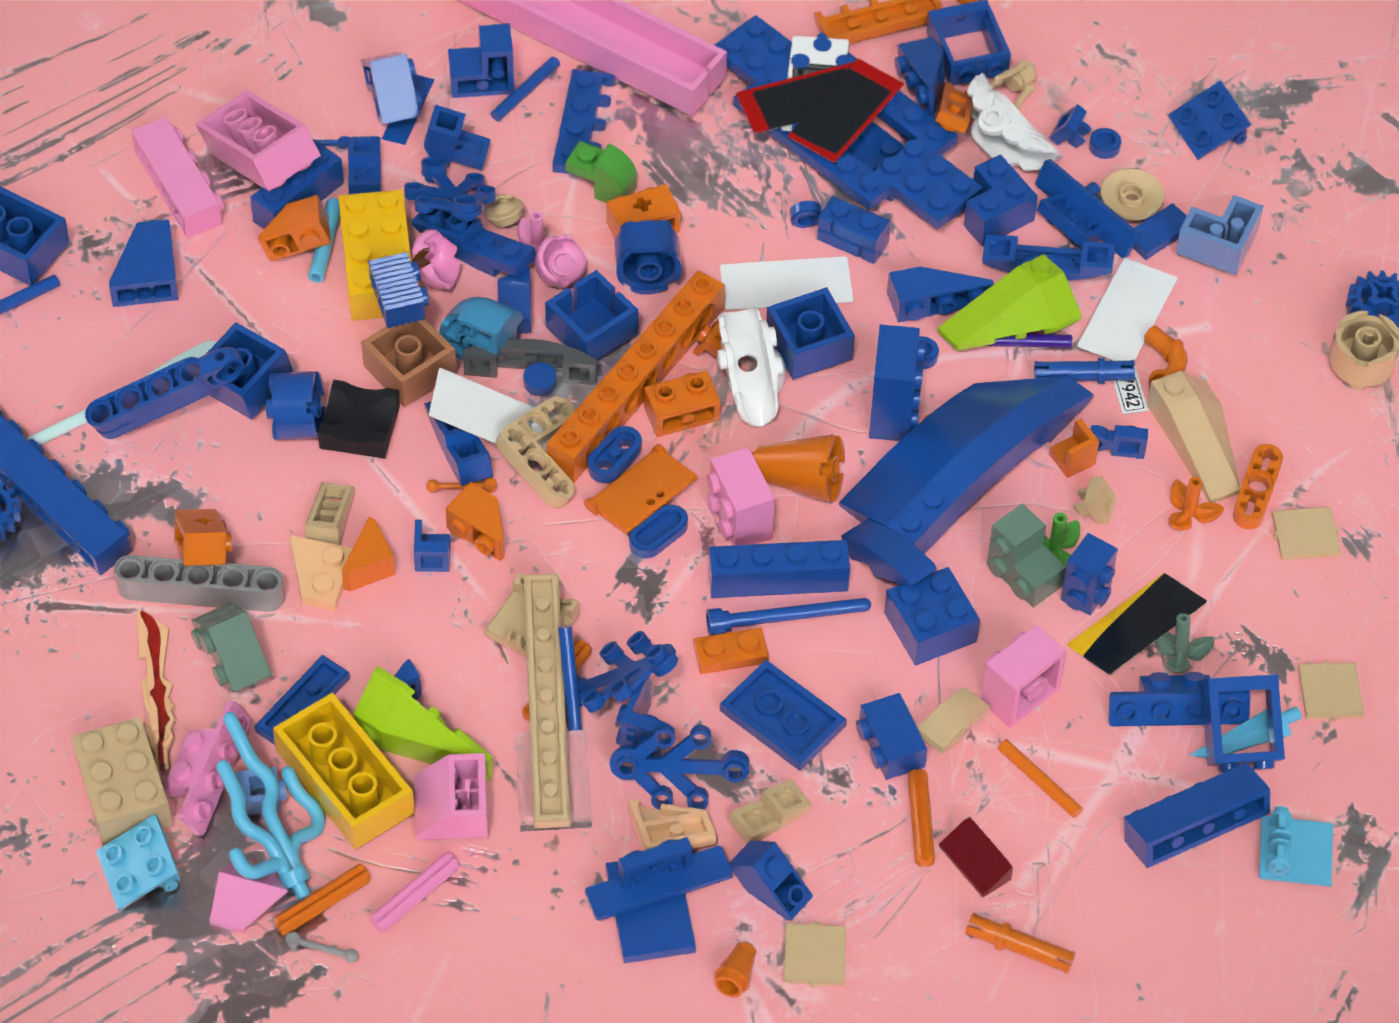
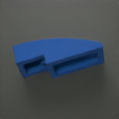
M432 401L424 403L438 442L460 485L463 486L470 482L492 477L490 456L479 437L429 416Z
M866 519L841 535L842 540H847L850 559L869 564L875 577L911 587L937 570L935 563L907 539L875 521Z

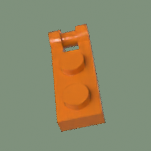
M944 82L935 119L944 129L951 132L960 131L965 133L970 123L973 99L967 94V90L964 92L954 88L953 84Z

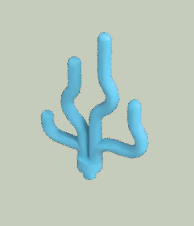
M227 712L223 716V722L242 760L248 769L260 778L264 785L265 795L262 802V815L269 832L255 825L249 819L246 813V798L230 763L226 760H220L216 765V769L230 796L231 814L236 826L248 838L263 845L271 859L251 865L243 851L239 848L231 849L229 858L236 871L247 879H260L278 872L280 882L288 891L292 889L297 900L300 901L311 894L305 883L311 879V876L305 865L301 863L299 848L302 844L314 840L322 834L325 827L323 809L319 802L304 789L295 770L290 766L284 767L281 770V776L290 794L298 804L307 810L311 818V824L308 827L300 829L288 837L276 811L279 798V785L276 776L256 755L236 714Z

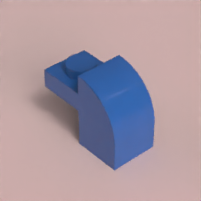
M435 104L424 139V148L428 156L445 158L447 168H449L451 161L482 170L491 139L461 130L466 114Z

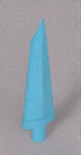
M1296 706L1281 712L1283 739L1292 734L1288 725L1302 719L1301 712ZM1267 709L1222 735L1223 754H1231L1270 742ZM1206 745L1189 756L1207 758Z

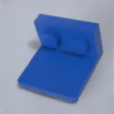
M652 674L633 691L628 704H622L619 709L616 724L620 725L616 737V744H619L620 747L624 745L638 746L654 733L657 725L666 723L653 715L647 714L651 707ZM660 733L658 736L665 739L666 733ZM658 747L648 757H662L665 754V748Z

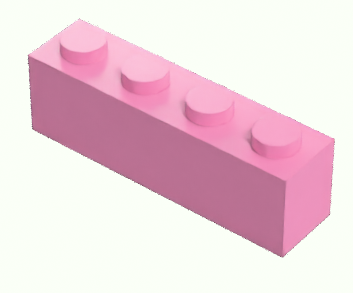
M167 117L131 130L134 152L186 238L222 225L220 212L224 210L222 199L218 192L213 193L211 191L210 181L206 172L198 170L197 160L193 151L190 148L186 150L184 147L183 136L179 128H173Z

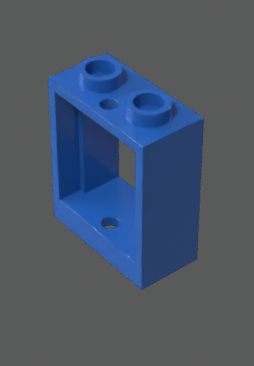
M988 0L928 11L926 34L928 37L933 36L943 50L944 74L947 82L953 85L967 84L981 73L985 74L986 78H994L1009 69L1011 52ZM982 31L991 54L954 61L945 38Z
M1278 674L1208 678L1201 681L1207 766L1218 765V771L1224 772L1247 762L1248 764L1253 763V770L1273 769L1275 768L1274 762L1285 760ZM1265 692L1270 752L1223 754L1218 695Z

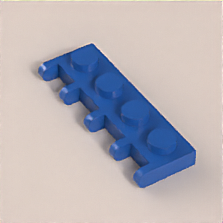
M572 69L552 163V172L572 174L565 171V162L579 141L602 149L600 143L592 142L591 139L593 130L604 131L606 129L607 122L602 118H596L598 107L607 108L611 104V97L601 94L602 86L611 87L615 84L616 77L613 74Z

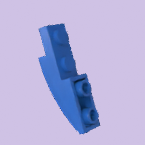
M434 208L433 212L418 213L411 220L412 226L420 233L430 229L439 231L447 240L458 247L455 258L493 277H496L500 271L519 277L535 259V247L483 229L481 219L479 218L463 222L452 216L450 211Z

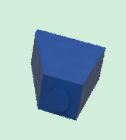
M169 219L136 223L109 281L113 307L178 300Z

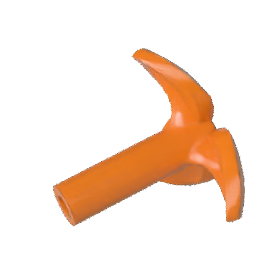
M1191 477L1188 487L1178 479H1175L1170 489L1171 504L1175 508L1183 510L1172 513L1168 518L1169 525L1176 530L1183 531L1192 528V517L1204 524L1217 519L1224 511V507L1218 503L1204 502L1198 505L1202 487V480L1199 477Z

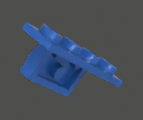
M1052 159L1045 160L1035 185L1049 197L1041 199L1036 210L1051 225L1056 226L1066 234L1071 242L1079 245L1081 248L1083 241L1115 243V252L1122 258L1128 257L1139 236V232Z
M1155 672L1149 676H1140V691L1111 692L1109 694V725L1112 727L1204 725L1201 681L1210 678V676L1200 672H1188L1185 675H1168L1162 672ZM1250 693L1218 695L1221 725L1242 724L1249 720Z
M688 837L679 840L670 839L662 842L657 847L644 851L635 850L619 858L618 878L587 887L585 895L595 919L601 921L731 879L733 872L721 846H715L692 854V847Z

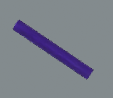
M1026 334V338L1017 340L1013 335L997 338L995 344L986 346L1071 348L1072 335Z

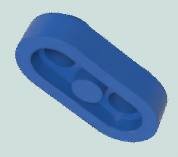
M620 426L613 429L588 457V473L590 477L601 483H608L617 479L640 454L642 449L640 433L630 426ZM622 446H628L629 448L623 449V448H621V447H622Z

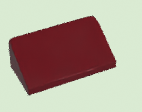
M971 817L963 820L939 843L940 849L982 898L1006 884L1012 878L1013 866Z

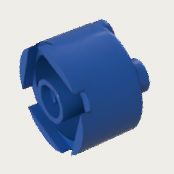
M629 221L621 226L614 242L617 278L622 285L624 282L630 286L631 291L649 295L667 290L668 284L674 280L676 283L680 279L682 265L679 238L669 221Z
M318 371L270 373L269 389L272 393V399L266 400V415L268 419H274L272 424L274 440L318 437L320 423L326 412V406L322 407L321 396H325L320 373Z

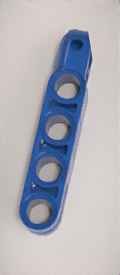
M224 347L199 358L188 357L95 399L87 406L85 419L105 439H114L205 398L213 390L235 381L240 376L244 367L241 354L233 347ZM231 366H235V371L231 374L228 373V369Z

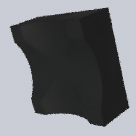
M333 380L326 412L318 430L319 448L385 459L400 408L399 390L391 388L365 389L345 381Z

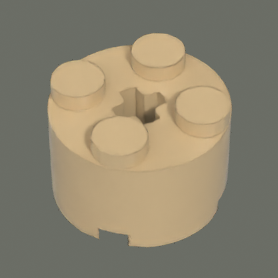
M1357 311L1343 317L1338 324L1333 338L1329 362L1334 373L1345 381L1351 389L1363 390L1366 387L1378 386L1386 382L1394 373L1399 354V328L1391 319L1379 314V317L1368 315L1369 311Z

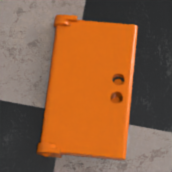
M657 444L649 454L593 498L589 497L584 501V505L595 516L599 514L623 533L628 534L694 482L698 476L671 457L666 448Z

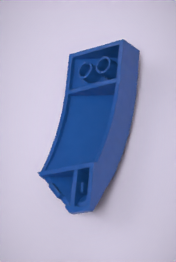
M1069 376L974 383L949 399L906 434L839 502V506L860 522L869 519L890 528L925 554L957 519L1004 475L1049 441L1051 443L1094 398V394Z

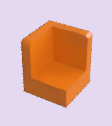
M1079 419L1074 423L1073 435L1051 446L1049 456L1064 475L1069 478L1096 464L1099 440L1085 422Z

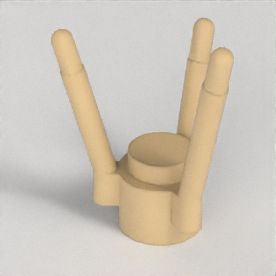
M1022 60L1012 68L995 76L994 81L990 84L994 89L1005 83L1011 91H1021L1022 93L1014 103V106L1019 110L1027 96L1035 90L1032 83L1037 79V72L1031 63Z

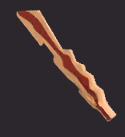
M139 610L136 613L139 660L146 659L147 677L141 680L145 710L150 718V722H145L157 770L165 771L169 768L168 754L174 742L171 730L175 724V718L172 714L175 707L169 700L173 684L163 678L169 627L143 610Z

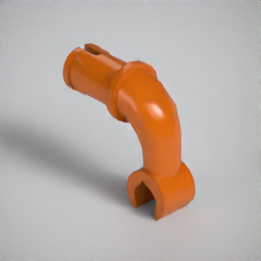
M1156 325L1146 332L1144 342L1164 356V360L1168 362V366L1165 370L1157 369L1151 372L1149 375V391L1151 381L1179 371L1184 372L1188 364V356L1183 347V341L1180 339L1175 340Z

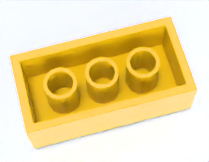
M403 189L338 195L351 321L383 318L369 278L368 261L407 252L411 262Z
M333 692L273 727L276 752L288 766L295 770L300 782L319 802L323 811L355 850L415 814L413 790Z

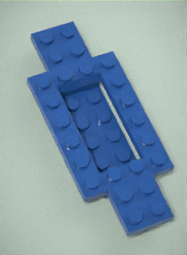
M757 15L751 17L714 44L727 51V67L750 84L744 90L788 79L792 42ZM823 32L816 36L820 38L814 40L813 47L817 51H828L832 46L831 41L828 39L829 37ZM848 52V54L839 55L835 62L839 66L853 63L857 58ZM802 53L795 54L791 58V64L796 68H805L810 63L809 57ZM901 91L896 93L877 116L910 140L905 145L872 121L836 162H832L788 137V134L798 123L792 125L791 131H783L782 127L767 130L774 138L869 211L884 199L892 202L897 198L936 229H940L966 208L967 200L983 192V187L942 156L957 144L958 134L941 127L939 122L935 121L936 118L933 115H930ZM735 95L733 97V106H735L738 110L744 113V110L737 96Z

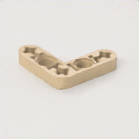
M561 396L549 398L506 425L496 440L500 453L544 502L556 508L563 507L568 503L574 494L575 487L571 479L539 444L552 437L574 412L571 402ZM552 412H560V414L554 416L552 420L549 417ZM528 422L538 423L542 427L543 432L533 431L529 427ZM528 460L537 461L542 466L543 471L533 470L529 466Z

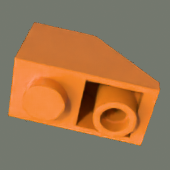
M318 195L288 203L260 233L258 241L270 262L331 244L329 215Z
M470 482L445 508L446 527L455 537L464 538L475 545L482 554L491 555L501 561L504 558V536L498 498Z

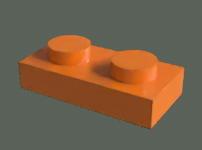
M762 627L693 638V647L700 674L761 665L765 660L769 661Z

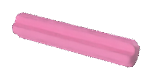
M450 852L443 853L371 914L370 918L373 926L380 932H384L458 870L459 862L456 857Z

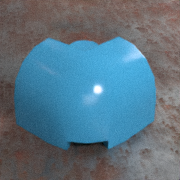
M471 297L462 300L450 310L442 321L439 332L455 348V355L463 360V351L472 346H477L498 355L508 339H517V327L523 320L522 312L490 298Z

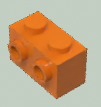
M707 370L698 373H688L683 377L665 382H655L650 386L644 387V409L656 437L720 420V398Z

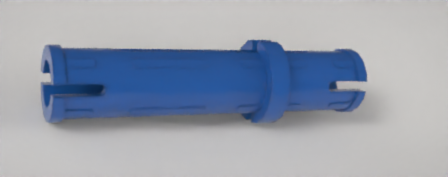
M1097 358V361H1034V378L1069 376L1075 381H1097V384H1105V381H1134L1135 361H1105V358Z

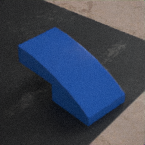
M380 136L348 137L349 194L381 192Z

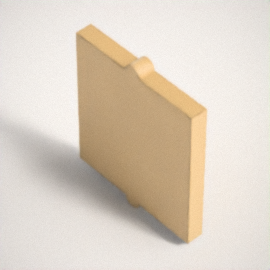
M1331 507L1272 511L1271 515L1275 529L1273 539L1278 542L1281 560L1337 557L1341 555L1337 536L1339 528L1335 527Z
M1326 660L1322 664L1298 665L1306 719H1331L1336 722L1338 718L1364 717L1356 663H1330V661Z
M813 922L812 925L786 923L784 983L806 984L812 988H816L818 985L844 986L846 926L820 925L818 922Z

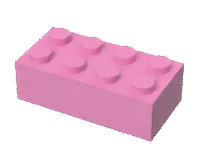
M245 90L195 124L212 156L267 191L282 186L286 179L296 172L308 168L312 161L321 156L305 124L248 90Z

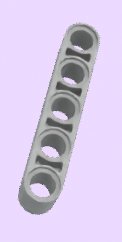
M138 555L123 556L114 565L117 591L120 596L128 600L217 608L230 603L243 610L263 612L278 610L285 601L282 574L273 567L226 563V565L184 566L181 559Z

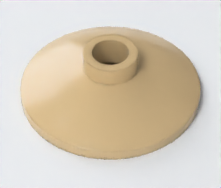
M1127 168L1117 170L1105 178L1101 185L1100 197L1101 201L1121 218L1142 220L1153 216L1161 209L1165 193L1160 181L1152 174L1140 169Z

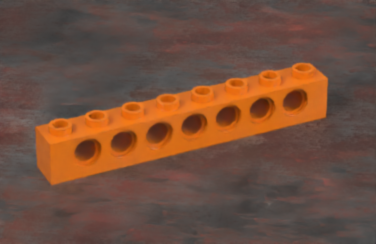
M697 270L546 443L547 454L573 483L588 468V457L591 452L613 429L624 426L644 403V387L663 381L696 342L695 337L706 323L710 326L724 310V283Z

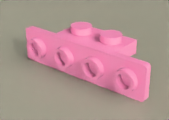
M227 701L215 729L188 731L163 788L171 797L186 796L179 813V818L196 836L205 834L225 787L217 772V763L220 760H226L233 768L239 754L223 722V716L227 712L235 713L246 735L252 723L251 717L236 701Z

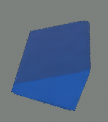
M526 268L519 277L509 274L498 279V302L522 312L523 320L517 327V333H531L530 268Z

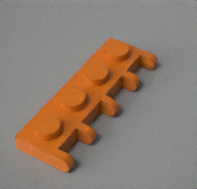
M869 0V6L850 11L848 5L840 6L839 14L824 17L821 11L815 12L814 20L820 33L823 32L833 39L849 40V44L925 25L927 24L928 11L942 9L943 6L940 0H890L879 3L878 0Z

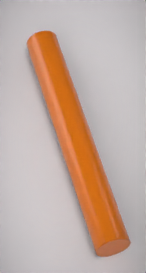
M1008 739L1003 740L999 744L997 749L1072 818H1076L1082 812V806Z

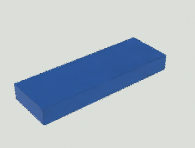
M321 655L257 722L255 732L275 745L273 727L332 692L335 695L350 680V672L324 655Z

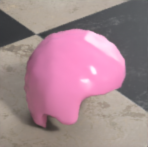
M564 235L550 236L539 245L536 251L535 268L539 278L544 283L554 287H568L581 278L586 268V258L582 249L575 243L574 238Z

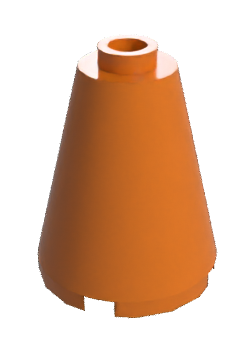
M830 434L758 445L755 452H751L767 483L824 502L837 500L844 478V473H839V462H845L844 443L840 436Z

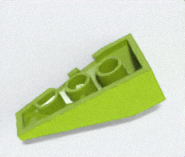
M1042 254L1013 269L937 328V333L956 351L995 344L997 338L1014 335L1017 340L1026 338V334L1039 330H1043L1045 334L1057 332L1081 320L1082 314L1065 273L1047 256Z
M377 666L353 714L356 722L373 743L382 751L428 764H434L447 755L485 753L486 780H490L493 776L492 756L462 730L455 728L451 731L439 716L441 713L436 708L431 706L428 710L412 698L416 691L405 682Z

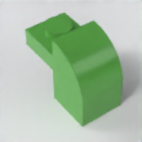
M579 141L565 162V171L594 182V199L606 203V201L613 200L619 196L633 194L637 188V170L634 163L622 150L608 143L603 150Z

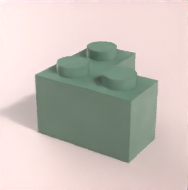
M1022 503L992 524L987 565L993 575L998 578L1001 577L1019 599L1025 600L1034 608L1063 587L1066 566L1043 545L1046 525Z
M228 603L191 619L194 630L191 631L194 644L198 650L203 649L207 655L213 657L216 666L212 667V672L220 687L224 686L234 693L272 676L247 611Z

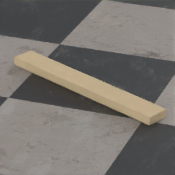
M559 574L524 575L534 828L570 827L564 683L558 627L561 626Z

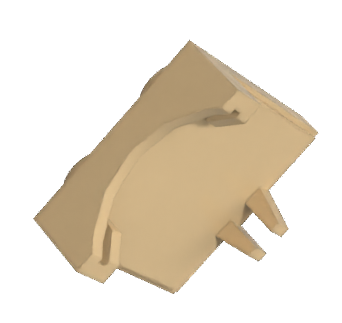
M519 573L513 581L512 593L485 628L484 636L527 657L524 574ZM560 599L561 626H572L579 616V601L575 599Z

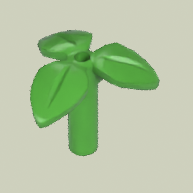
M1056 513L1053 517L1050 539L1044 535L1043 545L1065 566L1071 554L1063 549L1075 547L1080 536L1079 521L1075 520L1067 523V516L1064 513Z

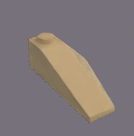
M1183 371L1151 381L1147 407L1192 477H1199L1202 480L1201 491L1208 502L1216 503L1239 494L1240 484L1222 404L1207 381Z

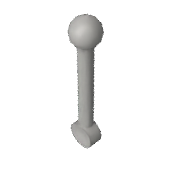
M289 932L285 938L286 944L290 948H296L300 945L343 957L348 963L356 962L359 957L355 949H348L346 951L302 939L297 932Z

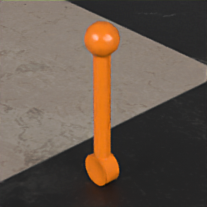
M488 478L484 482H473L489 493L497 490V481L493 478ZM432 479L427 482L426 488L429 492L434 493L438 489H464L468 484L461 486L459 482L439 483L437 480Z

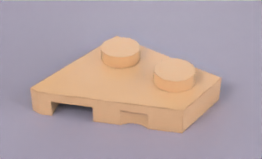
M291 535L290 544L302 604L336 611L344 590L342 569L353 548Z
M628 800V811L643 851L657 847L666 840H679L688 837L692 849L716 845V833L707 810L690 807L679 808L676 805L661 804L660 809L640 807V800Z

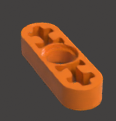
M1262 444L1257 446L1253 452L1233 511V520L1241 528L1255 529L1263 522L1283 462V453L1275 445ZM1265 458L1271 459L1267 471L1261 469ZM1253 481H1260L1267 486V489L1258 492L1251 489L1249 484ZM1249 501L1255 503L1254 511L1251 515L1245 514Z

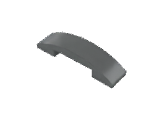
M508 339L498 355L477 346H472L463 351L465 376L497 378L498 367L526 369L533 363L542 362L551 365L556 372H563V383L596 385V359L582 351L559 343L535 339Z

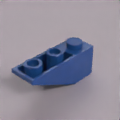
M933 36L897 44L898 57L894 59L897 74L899 76L902 75L907 88L913 90L919 105L923 104L930 115L935 114L945 79L942 48Z
M919 266L889 272L887 295L898 323L909 320L916 321L924 317L939 314L945 315L959 311L993 286L994 282L991 279Z

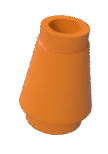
M747 942L737 943L736 947L715 971L714 984L720 993L729 997H738L747 991L757 954L754 946Z

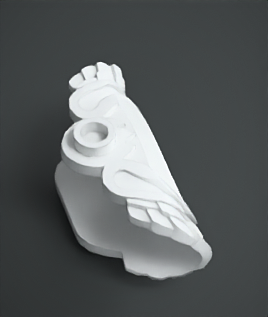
M981 73L975 76L967 91V94L973 98L971 117L975 121L971 133L973 141L990 159L1001 154L1011 166L1019 165L1023 171L1041 170L1045 160L1052 159L1055 161L1059 156V150L1045 141L1046 137L1029 123L1003 93L993 90L985 74Z
M750 308L738 312H724L718 315V329L721 335L722 349L717 350L720 370L726 369L729 387L741 420L752 427H764L771 424V421L777 414L779 406L777 395L782 390L786 380L785 362L781 354L774 348V346H777L774 327H768L767 322L762 320L758 308ZM744 356L754 358L757 362L756 369L751 372L741 370L738 366L739 359Z

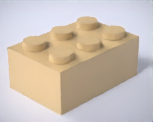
M141 717L71 736L76 762L102 846L154 814L158 816L162 829L172 826L169 804Z

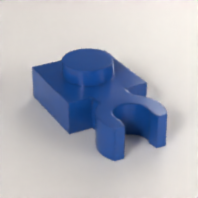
M1099 425L1091 426L1090 430L1099 440L1098 451L1110 449L1111 456L1144 459L1149 429L1138 428L1132 425H1115L1113 431Z

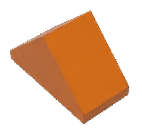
M368 517L342 569L344 590L353 591L395 575L394 555L374 518Z

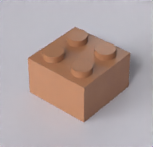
M425 319L423 321L418 320L417 322L412 321L410 324H399L397 327L387 328L385 326L361 342L363 366L384 388L399 390L400 404L403 407L435 388L439 368L456 374L455 348Z

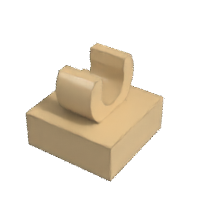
M1103 476L1091 477L1088 487L1078 490V494L1083 502L1074 503L1073 507L1080 516L1091 515L1097 525L1109 524L1117 497Z

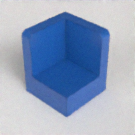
M415 520V572H449L450 535L423 534L422 520Z

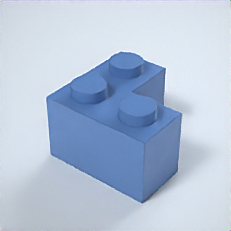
M1233 195L1223 217L1191 207L1180 228L1176 254L1237 275L1259 231L1264 206Z

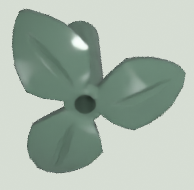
M1185 613L1179 614L1176 618L1175 635L1167 632L1155 641V645L1161 654L1174 656L1167 660L1166 667L1170 671L1184 673L1191 669V664L1187 658L1200 661L1207 656L1213 648L1215 641L1213 636H1205L1189 642L1191 618Z

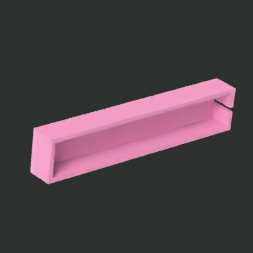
M459 0L505 24L510 23L511 27L604 73L613 74L616 79L691 116L708 99V93L712 94L726 78L727 51L623 0Z

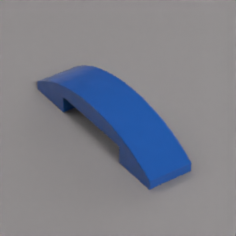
M986 234L982 263L997 270L1010 273L1017 266L1044 254L1065 273L1067 281L1089 279L1112 273L1115 243L1083 241L1082 249L1018 245V236Z

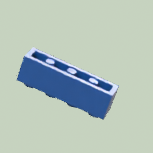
M847 540L709 547L708 571L711 598L847 592L850 574Z
M1246 762L1124 816L1125 842L1146 868L1152 867L1270 814V788Z

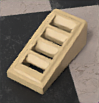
M321 483L305 523V538L340 545L355 493L354 486ZM326 498L339 499L342 501L326 500Z

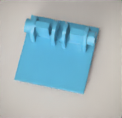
M1284 806L1276 807L1270 816L1261 817L1259 879L1332 886L1333 823L1292 819L1289 809Z
M156 814L96 850L118 910H121L158 886L163 887L165 891H173L179 886V872Z

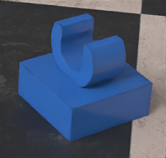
M1077 104L1061 115L1049 139L1056 145H1060L1065 140H1068L1075 148L1081 146L1086 141L1081 136L1084 137L1092 130L1086 122H1083L1087 111Z

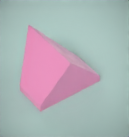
M230 863L219 872L209 920L210 924L245 934L247 927L280 899L288 889L274 874L251 880L240 875L233 864Z

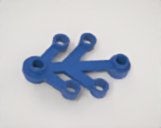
M430 156L421 160V174L425 177V181L436 183L439 188L426 186L419 182H409L404 185V197L408 200H415L416 212L430 213L434 211V208L450 211L452 216L463 222L473 221L477 216L481 215V204L495 202V188L485 185L483 174L469 173L465 176V180L456 187L446 176V159L438 156ZM470 191H476L474 195L468 194Z
M638 631L628 639L627 646L634 654L642 653L645 658L633 661L624 654L622 648L615 641L609 642L601 649L600 656L608 665L613 664L618 668L590 679L581 678L577 675L580 707L584 706L590 713H594L611 696L618 703L625 701L652 673L657 677H661L674 669L678 663V657L675 655L676 649L669 643L653 645L643 631ZM605 686L601 691H599V690L597 689V688H600V687Z
M667 723L657 725L654 733L638 746L624 745L619 747L612 753L609 762L610 770L616 777L623 780L634 779L651 795V803L656 809H660L661 804L672 805L673 792L668 786L660 785L648 772H660L687 797L688 807L705 810L708 806V792L702 787H697L685 774L723 775L725 779L735 783L744 780L748 776L750 767L748 756L740 750L726 752L721 760L685 758L695 749L703 750L710 746L711 731L705 725L694 726L686 738L662 757H648L658 747L669 748L674 744L675 729ZM660 733H668L670 737L663 739L658 735ZM698 734H702L707 738L704 740H697L695 736ZM625 762H629V763H631L633 766L626 767V766H623V765H621V764H622V763H625ZM732 767H738V768H740L741 770H740V771H731V770H729V769L732 768ZM658 795H665L668 798L666 800H659L656 797ZM699 796L702 797L704 800L701 802H695L692 800V798Z

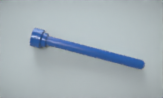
M867 598L730 614L728 610L722 611L721 608L707 609V630L710 636L731 631V627L865 612L871 608V601Z

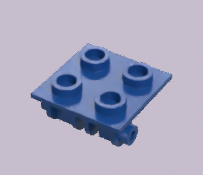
M1221 80L1168 114L1197 160L1228 140L1236 142V144L1244 143L1247 140L1246 129L1251 126V123Z

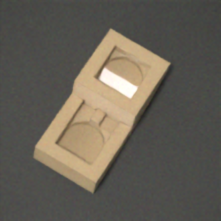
M962 687L940 704L919 725L918 730L924 741L940 753H944L962 741L967 729L987 717L991 706L966 687Z
M790 779L763 790L760 800L731 811L728 821L747 844L750 840L761 841L781 830L807 812L812 804L794 781Z

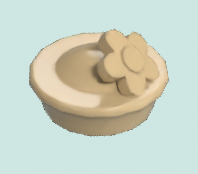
M498 195L495 197V203L486 210L485 217L496 227L509 226L522 217L523 202L521 199L513 197V195Z

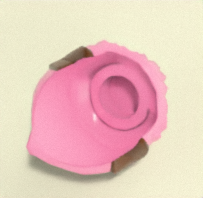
M430 229L418 235L411 248V262H417L420 277L424 284L436 290H450L455 284L461 269L460 260L455 258L458 247L447 240L439 231Z

